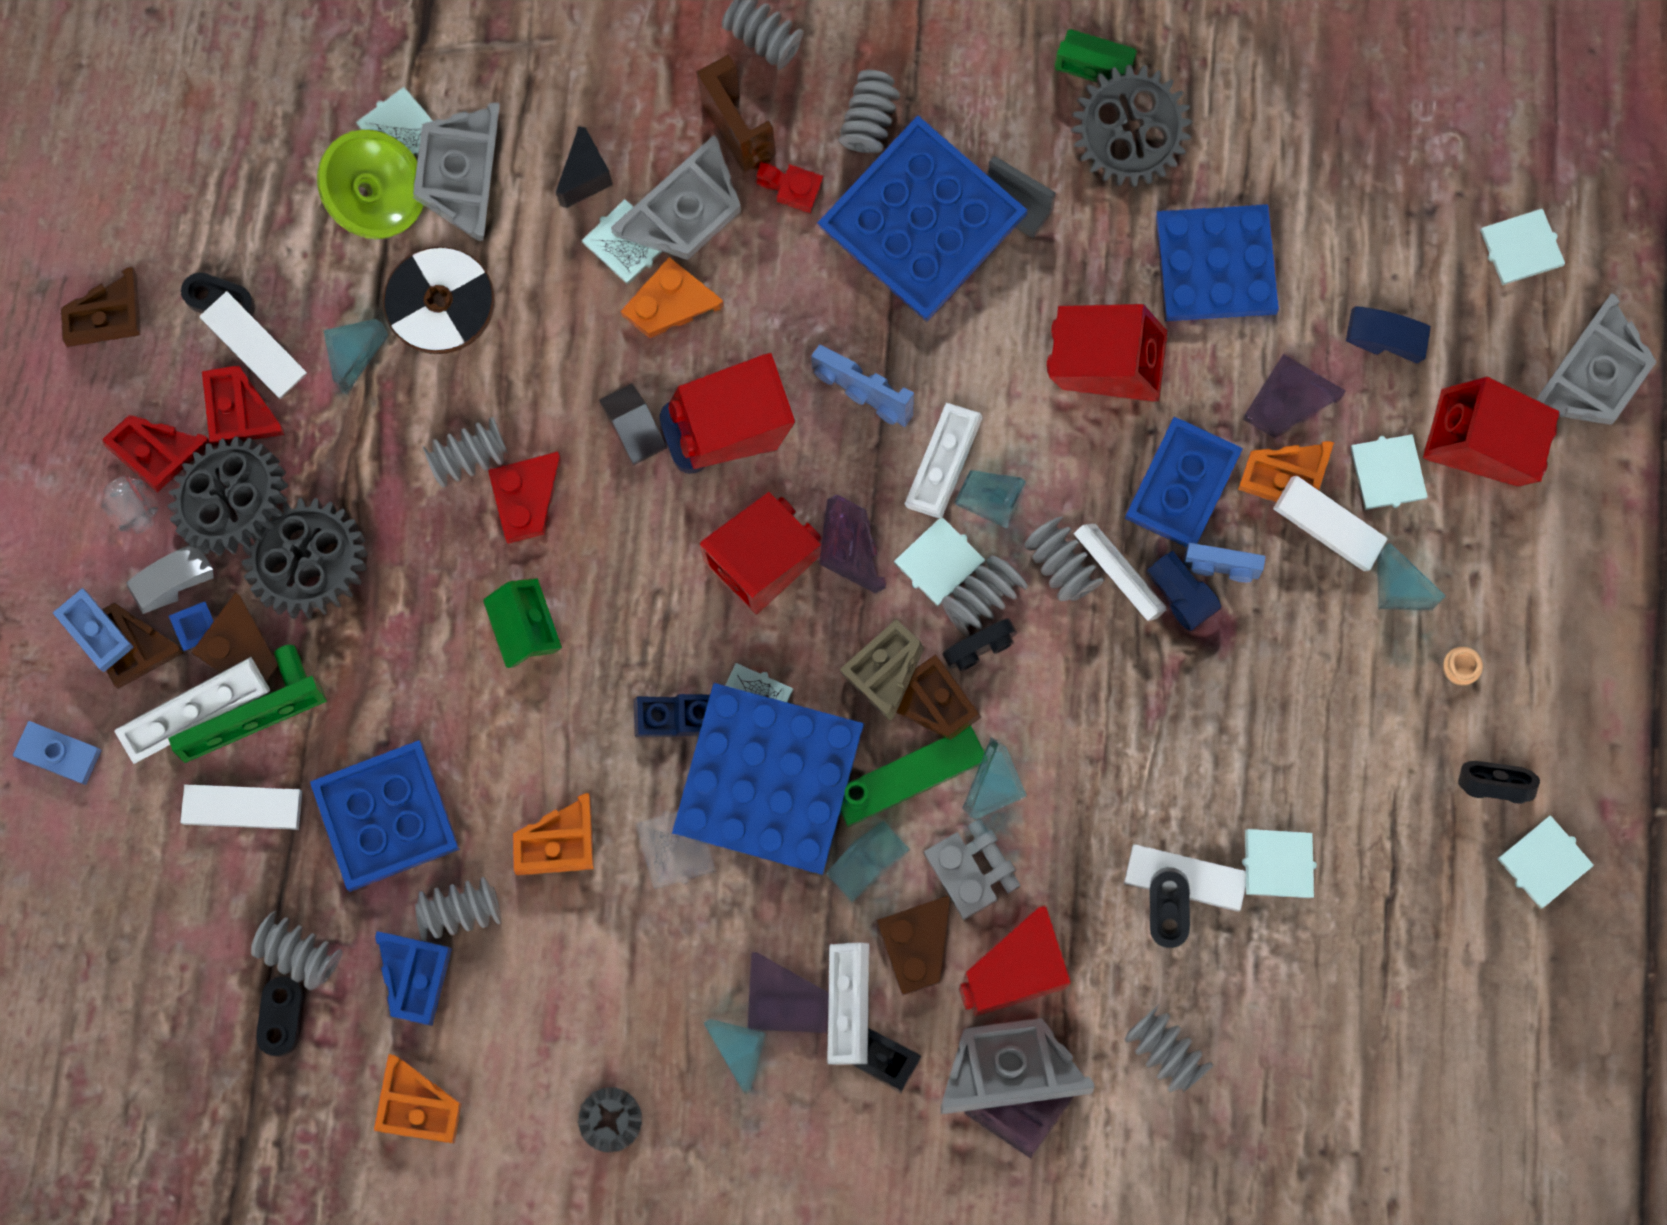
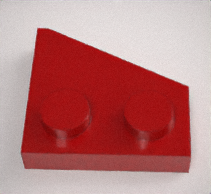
M239 365L202 371L208 435L212 446H218L222 438L231 444L235 436H238L244 442L248 438L257 440L284 435V429Z
M128 415L102 439V442L109 451L158 493L184 469L183 463L190 464L194 460V452L200 454L206 449L209 439L197 433V436L176 431V428L162 423L152 424L147 419Z
M558 451L488 470L507 544L545 534L548 521L547 513L554 495L557 470L561 464V457Z

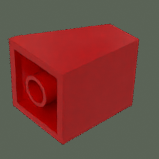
M1144 304L1058 306L1057 319L1053 320L1051 326V334L1054 340L1052 354L1047 359V373L1055 384L1062 390L1159 402L1168 330Z
M772 353L763 354L680 385L669 402L670 417L673 423H678L682 434L680 444L683 455L686 458H690L693 469L775 451L795 424V419Z
M1488 376L1443 388L1440 392L1423 458L1517 487L1541 482L1548 467L1547 458L1551 443L1557 433L1556 424L1560 411Z
M767 492L699 543L706 565L755 615H758L822 555V545L819 543L822 540L820 534L809 523L803 526L793 516L796 511L785 498L780 496L776 499L770 492Z
M1046 905L1038 907L965 972L964 983H961L959 987L965 1010L973 1009L974 1015L977 1017L1065 990L1071 982Z

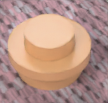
M1454 648L1444 658V674L1454 684L1462 686L1472 684L1482 673V660L1479 654L1471 648Z

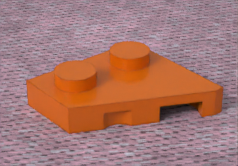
M669 257L621 310V315L647 337L652 338L666 332L672 326H681L693 321V317L712 309L714 312L718 311L724 306V302Z
M1323 441L1320 445L1304 447L1293 445L1285 446L1280 450L1262 449L1251 451L1238 490L1277 502L1290 478L1293 476L1300 477L1319 490L1334 442Z
M589 793L578 796V801L560 811L555 809L546 814L538 823L529 824L513 833V860L516 875L594 869L592 808Z

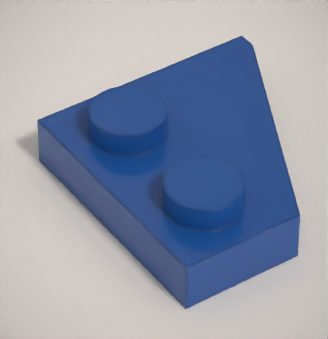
M376 931L375 939L376 944L380 947L383 962L381 969L384 983L388 987L389 995L387 999L391 1016L433 1026L452 948Z

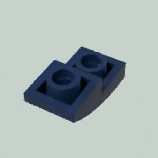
M1355 306L1351 309L1346 342L1375 355L1387 350L1417 364L1426 359L1431 326L1392 312Z
M678 694L675 697L637 696L633 699L635 737L699 735L710 695Z

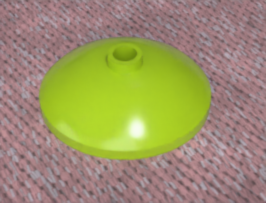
M376 130L348 132L332 142L320 159L317 169V186L322 203L330 216L340 226L355 235L369 239H385L396 236L416 221L424 206L413 199L417 159L403 143L386 133ZM359 187L366 189L368 197L360 194Z

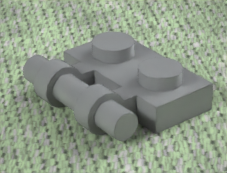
M981 819L967 826L975 840L967 845L964 844L960 835L956 832L924 851L925 857L963 921L998 900L991 889V886L1000 881L1007 894L1021 886L1014 875L1015 867L1010 860H1005L996 845L997 837L992 830H987ZM981 851L993 868L992 871L985 875L982 874L972 857Z

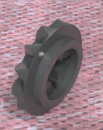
M607 1087L592 1092L583 1102L577 1122L582 1138L591 1147L602 1152H617L631 1145L637 1138L642 1125V1114L637 1101L632 1095L622 1089ZM602 1105L604 1109L611 1113L619 1112L622 1109L625 1110L616 1120L617 1129L620 1132L619 1135L609 1127L595 1130V1127L603 1120L602 1110L599 1106Z

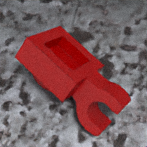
M761 162L756 177H758L757 185L779 191L777 194L778 203L810 214L824 181L823 175L789 164L786 173H783L775 166Z

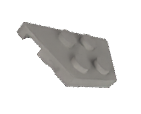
M500 103L488 104L487 108L469 114L467 111L457 113L447 120L437 119L422 124L413 199L480 241H483Z
M713 135L617 221L611 227L612 233L618 238L687 260L691 258L741 212V205L733 188L728 167L725 165L718 138Z
M1613 293L1604 302L1535 399L1560 411L1559 417L1612 425L1657 362L1649 348L1641 342L1640 333L1633 322L1628 323L1618 307L1620 301Z
M1042 1018L964 1028L940 1111L941 1114L1086 1095L1092 1094L1095 1087L1089 1076L1085 1078L1072 1062L1073 1056L1065 1046L1055 1040L1054 1033Z

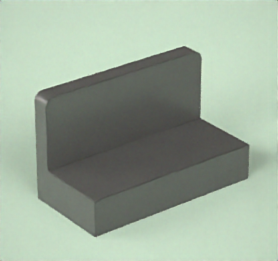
M993 156L989 161L987 175L1027 209L1028 214L1015 228L1034 239L1054 209L1056 193L996 156Z

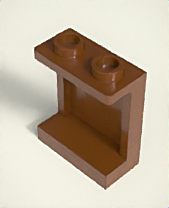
M728 54L698 70L696 73L701 103L744 173L753 168L758 170L761 162L769 164L776 155L773 126L770 121H767L754 129H749L732 101L740 97L736 65Z

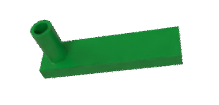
M284 645L274 651V657L286 687L169 737L168 740L172 751L184 763H187L327 702L323 688L313 676L307 677L295 645Z
M969 726L951 740L944 737L849 782L845 788V797L840 812L847 827L849 828L986 763L988 758L972 726Z

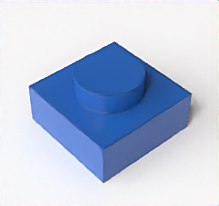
M205 601L168 616L183 651L195 647L214 622Z

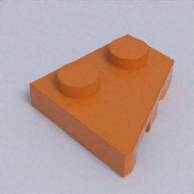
M388 1054L374 1131L455 1144L462 1103L398 1056Z

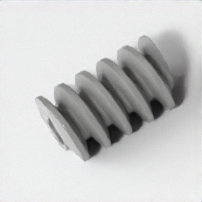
M734 0L723 17L722 28L732 31L735 38L743 39L744 45L747 47H754L757 55L761 57L766 56V61L769 64H777L778 70L784 68L798 51L804 31L798 29L792 35L789 34L793 23L787 20L779 26L778 24L781 19L779 12L773 13L768 18L770 5L767 3L757 9L756 6L759 0Z
M863 70L858 73V83L854 86V96L849 101V110L845 114L846 123L841 126L840 134L842 136L838 138V141L844 147L861 153H881L884 146L877 140H884L888 136V132L882 127L891 125L892 119L887 114L895 112L896 105L891 101L898 100L900 92L892 87L895 84V80L888 74L877 70Z
M493 417L489 418V430L487 431L478 422L475 423L474 436L465 428H462L461 441L459 442L451 434H447L446 447H443L437 439L432 440L433 452L429 453L423 446L432 473L442 487L447 486V474H450L456 482L461 481L462 468L470 476H474L476 474L475 463H478L487 471L490 469V457L499 465H502L504 463V452H507Z
M1058 517L1036 529L1026 540L1025 548L1029 551L1036 550L1033 555L1035 563L1045 562L1041 568V573L1044 576L1053 575L1049 585L1053 589L1061 588L1057 594L1059 601H1075L1095 590L1105 580L1103 577L1090 579L1089 576L1096 569V566L1082 567L1081 563L1088 554L1087 552L1073 553V550L1080 542L1078 539L1066 542L1065 537L1072 529L1070 526L1058 529L1057 525L1063 518Z
M990 556L986 561L988 568L984 566L976 568L977 578L972 576L965 578L966 589L961 586H956L953 589L955 599L949 596H945L941 602L948 618L966 637L971 636L968 630L969 625L979 630L983 628L979 619L980 615L990 620L994 619L990 606L995 605L1002 610L1006 608L1002 600L1003 595L1013 600L1017 598L1013 589L1015 584L1024 590L1028 588L1022 576L1005 560Z
M485 877L480 879L479 890H475L470 881H465L464 893L461 894L454 884L449 886L448 897H444L439 888H434L433 900L430 901L423 891L418 893L415 909L417 924L423 941L427 940L428 929L435 938L442 937L444 925L448 932L453 935L458 932L459 922L466 931L473 930L475 918L482 928L488 927L490 915L497 924L502 922L496 891L493 886L489 885Z
M277 911L270 913L261 923L255 934L251 947L252 956L258 959L264 957L265 964L271 967L278 964L277 967L280 973L287 974L291 972V979L296 982L304 980V985L309 990L316 989L319 985L325 983L337 967L343 951L338 949L331 956L327 955L329 942L325 941L318 948H315L314 944L317 935L311 933L303 941L301 935L304 927L298 925L292 932H288L290 919L285 917L276 925L274 922Z
M1157 1006L1128 1031L1125 1041L1129 1043L1139 1039L1140 1043L1135 1053L1137 1055L1146 1052L1151 1053L1146 1066L1149 1068L1161 1064L1162 1067L1157 1078L1159 1080L1169 1076L1173 1078L1167 1090L1173 1092L1182 1088L1183 1092H1185L1214 1065L1211 1062L1198 1065L1203 1054L1202 1051L1196 1050L1187 1053L1192 1040L1187 1037L1177 1041L1176 1038L1181 1027L1176 1025L1166 1029L1165 1026L1170 1015L1165 1013L1156 1017L1154 1014L1158 1008Z

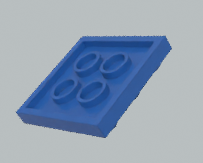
M1268 204L1157 211L1156 227L1165 322L1277 315L1279 306Z
M420 740L310 781L346 889L349 892L460 850L424 746Z

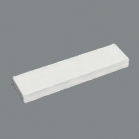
M252 657L118 727L114 732L133 764L169 746V737L252 702L267 694L270 688Z

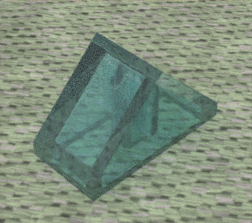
M377 319L323 330L333 381L339 390L346 395L388 336L382 322Z
M970 470L954 503L1007 529L1022 500L1026 481L1020 477Z
M1390 542L1378 555V609L1433 610L1446 597Z
M993 737L989 740L962 808L970 817L975 819L1027 796L1006 746Z
M882 821L854 841L827 871L826 875L853 903L910 849Z
M713 1019L704 1022V1025L745 1094L751 1092L754 1087L767 1035L764 1032Z

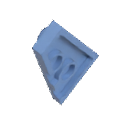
M820 344L811 355L812 368L815 369L814 374L820 380L829 385H832L833 382L846 389L845 394L850 399L861 405L865 402L877 409L876 414L887 423L894 425L897 422L906 427L913 417L914 392L904 387L899 393L894 391L885 377L877 373L869 377L863 375V370L855 362Z

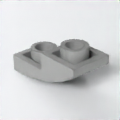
M188 545L159 559L126 582L127 588L142 614L179 601L178 591L213 579V568L199 548H193L191 545Z

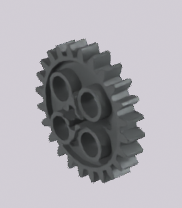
M1127 65L1124 70V76H1121L1114 67L1110 71V81L1102 74L1098 75L1097 81L1100 87L1097 89L1088 84L1085 89L1091 97L1089 99L1083 97L1077 99V102L1084 110L1072 113V117L1080 120L1081 125L1071 128V132L1081 134L1082 139L1074 143L1073 146L1076 148L1085 147L1086 152L1080 157V161L1091 158L1094 162L1089 171L1092 173L1102 168L1104 170L1102 181H1106L1113 174L1116 175V186H1121L1125 177H1129L1131 187H1136L1139 176H1142L1146 184L1152 183L1151 172L1154 171L1159 177L1163 178L1166 176L1163 168L1164 164L1172 168L1177 166L1172 155H1184L1186 153L1184 148L1179 145V142L1191 139L1190 135L1182 132V127L1192 124V120L1182 118L1181 113L1188 110L1190 106H1178L1177 100L1183 95V91L1173 94L1169 91L1174 82L1172 79L1163 85L1159 83L1161 71L1158 70L1149 78L1147 77V66L1143 65L1138 74L1134 75L1132 66ZM1137 93H1147L1151 97L1152 108L1149 112L1143 113L1136 109L1134 98ZM1120 94L1126 97L1131 121H1138L1140 123V127L1135 130V135L1143 151L1142 158H1138L1131 131L1124 132L1122 125L1127 123V116L1119 100ZM1109 104L1116 109L1117 119L1114 124H1104L1100 120L1098 112L1102 105ZM1149 128H1156L1162 132L1164 140L1159 148H1152L1147 144L1145 135ZM1114 140H1122L1127 144L1129 152L1124 160H1117L1112 157L1110 146Z
M235 436L231 445L222 438L219 441L218 449H214L209 443L206 444V454L204 456L194 452L193 457L196 462L193 465L182 464L187 472L185 476L174 477V480L180 484V487L169 490V494L176 499V501L168 504V508L175 513L170 518V521L177 526L175 531L193 548H199L205 554L212 550L218 556H221L226 548L232 554H236L239 543L249 549L251 537L255 536L262 541L264 538L261 529L263 527L274 529L270 518L272 516H282L283 513L276 506L279 503L287 502V498L280 492L288 487V483L281 478L286 474V471L279 465L280 460L263 444L257 445L250 438L244 443L238 436Z
M299 498L297 508L291 509L290 505L284 502V513L282 516L271 517L274 529L263 527L261 532L264 539L262 541L253 536L251 539L255 544L250 545L249 549L243 546L245 553L251 557L242 561L244 568L249 571L244 575V578L249 585H253L250 590L256 598L261 596L260 601L266 608L273 605V609L278 615H281L287 608L289 615L296 619L300 609H302L307 618L311 619L313 609L317 607L323 615H326L328 603L332 602L336 607L340 608L341 603L338 597L341 594L348 597L353 596L348 587L350 583L361 585L362 581L355 572L367 570L365 563L360 560V558L368 556L366 548L361 545L366 540L361 531L356 532L359 527L355 520H348L349 516L344 509L336 513V508L332 502H328L323 509L318 498H314L310 507H307L303 499ZM304 530L300 538L290 540L294 532ZM334 543L338 544L337 548L333 552L328 554L323 553L324 549L328 545ZM284 562L287 563L281 572L272 573L276 565ZM320 576V580L316 585L306 587V583L310 578Z

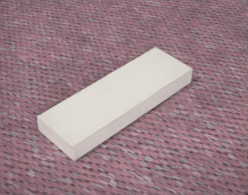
M227 291L199 316L279 399L307 375V372Z
M949 403L945 404L905 501V506L908 509L942 519L983 419L981 413Z
M1298 476L1290 478L1273 508L1363 571L1371 569L1388 539Z
M1096 524L1082 525L1073 533L1147 621L1157 619L1167 610L1163 602Z
M184 784L180 823L183 825L299 830L302 791L300 789Z
M1136 844L1132 845L1124 884L1150 890L1152 876L1162 868L1173 867L1181 870L1187 876L1190 887V900L1238 912L1241 910L1246 887V871ZM1166 881L1163 883L1162 888L1167 892H1172L1177 888V885L1173 881Z
M868 943L829 945L827 1064H867Z

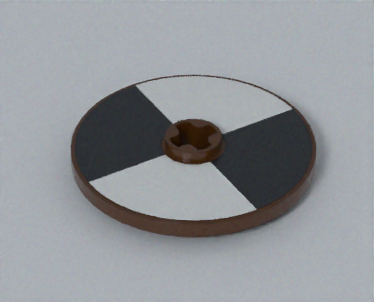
M451 247L425 248L406 257L390 274L383 293L384 314L391 330L399 340L410 348L428 354L452 353L473 343L487 328L495 306L494 288L485 268L473 256ZM439 293L441 297H445L444 306L439 307L434 303L433 296Z

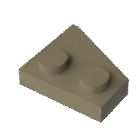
M895 619L839 670L843 677L890 721L897 712L924 647L920 640Z

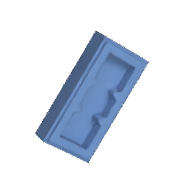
M28 721L12 756L86 785L102 750Z

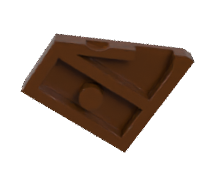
M127 267L121 272L124 276L110 285L104 287L101 283L89 290L84 297L75 299L61 307L62 340L67 347L141 335L137 273L133 267Z
M236 592L191 652L219 673L252 657L266 682L278 667L241 596Z
M115 602L103 608V611L134 646L133 649L106 670L116 688L119 689L184 653L177 644Z
M936 654L915 668L896 712L949 740L982 718Z
M948 896L877 920L902 996L940 983L950 905Z

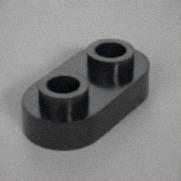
M202 272L188 276L182 283L181 296L193 311L202 314L227 291L238 303H242V307L251 316L254 314L255 302L250 293L242 286ZM208 291V296L205 299H198L200 292Z
M1009 618L1004 619L954 644L944 651L942 655L950 669L958 667L959 671H964L980 662L978 656L990 650L997 654L1014 644L1012 638L1017 634V631Z
M1469 761L1461 767L1458 784L1469 796L1474 798L1488 797L1521 804L1536 798L1540 779L1534 772L1523 767Z
M1173 867L1158 870L1150 881V933L1153 940L1165 948H1175L1182 945L1190 933L1189 881L1181 870ZM1166 881H1173L1176 883L1177 888L1172 892H1167L1162 888V885ZM1172 919L1176 921L1177 926L1172 930H1167L1162 924L1165 920Z
M280 976L270 980L265 985L261 997L256 1040L259 1048L264 1053L275 1057L288 1055L296 1048L299 1041L304 990L298 982L289 977ZM280 989L287 991V999L283 1003H277L275 999L276 993ZM279 1028L282 1032V1038L279 1042L272 1043L270 1034L274 1029Z

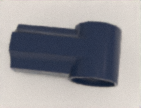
M1174 551L1165 554L1147 570L1146 574L1171 603L1170 609L1186 630L1192 631L1221 609L1220 601L1214 592L1204 582H1198Z

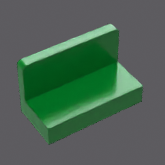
M1069 29L1064 41H1061L1058 48L1054 70L1098 83L1097 76L1102 74L1110 81L1111 69L1115 67L1120 75L1124 76L1125 67L1133 65L1137 51L1132 47Z
M538 578L508 581L484 598L483 602L506 668H514L529 657L554 654L562 649Z

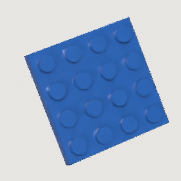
M917 115L817 224L829 237L922 319L928 322L1024 219L1028 212L1016 199Z
M713 683L672 834L823 875L864 723Z

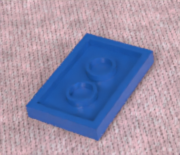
M1173 417L1127 511L1125 519L1186 548L1189 543L1197 544L1243 448L1177 417Z

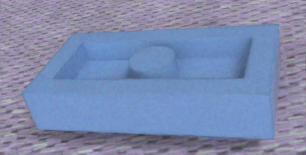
M1189 543L1185 550L1183 564L1191 568V572L1197 575L1212 576L1214 572L1228 574L1229 578L1233 581L1252 582V579L1258 580L1262 574L1265 556Z
M84 588L53 612L55 617L103 672L134 648Z

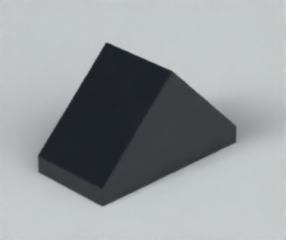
M578 126L556 189L559 205L565 208L613 185L608 167L587 129L582 126Z
M633 383L599 400L633 465L667 449L645 401Z
M868 1028L867 1064L851 1065L901 1094L922 1056Z

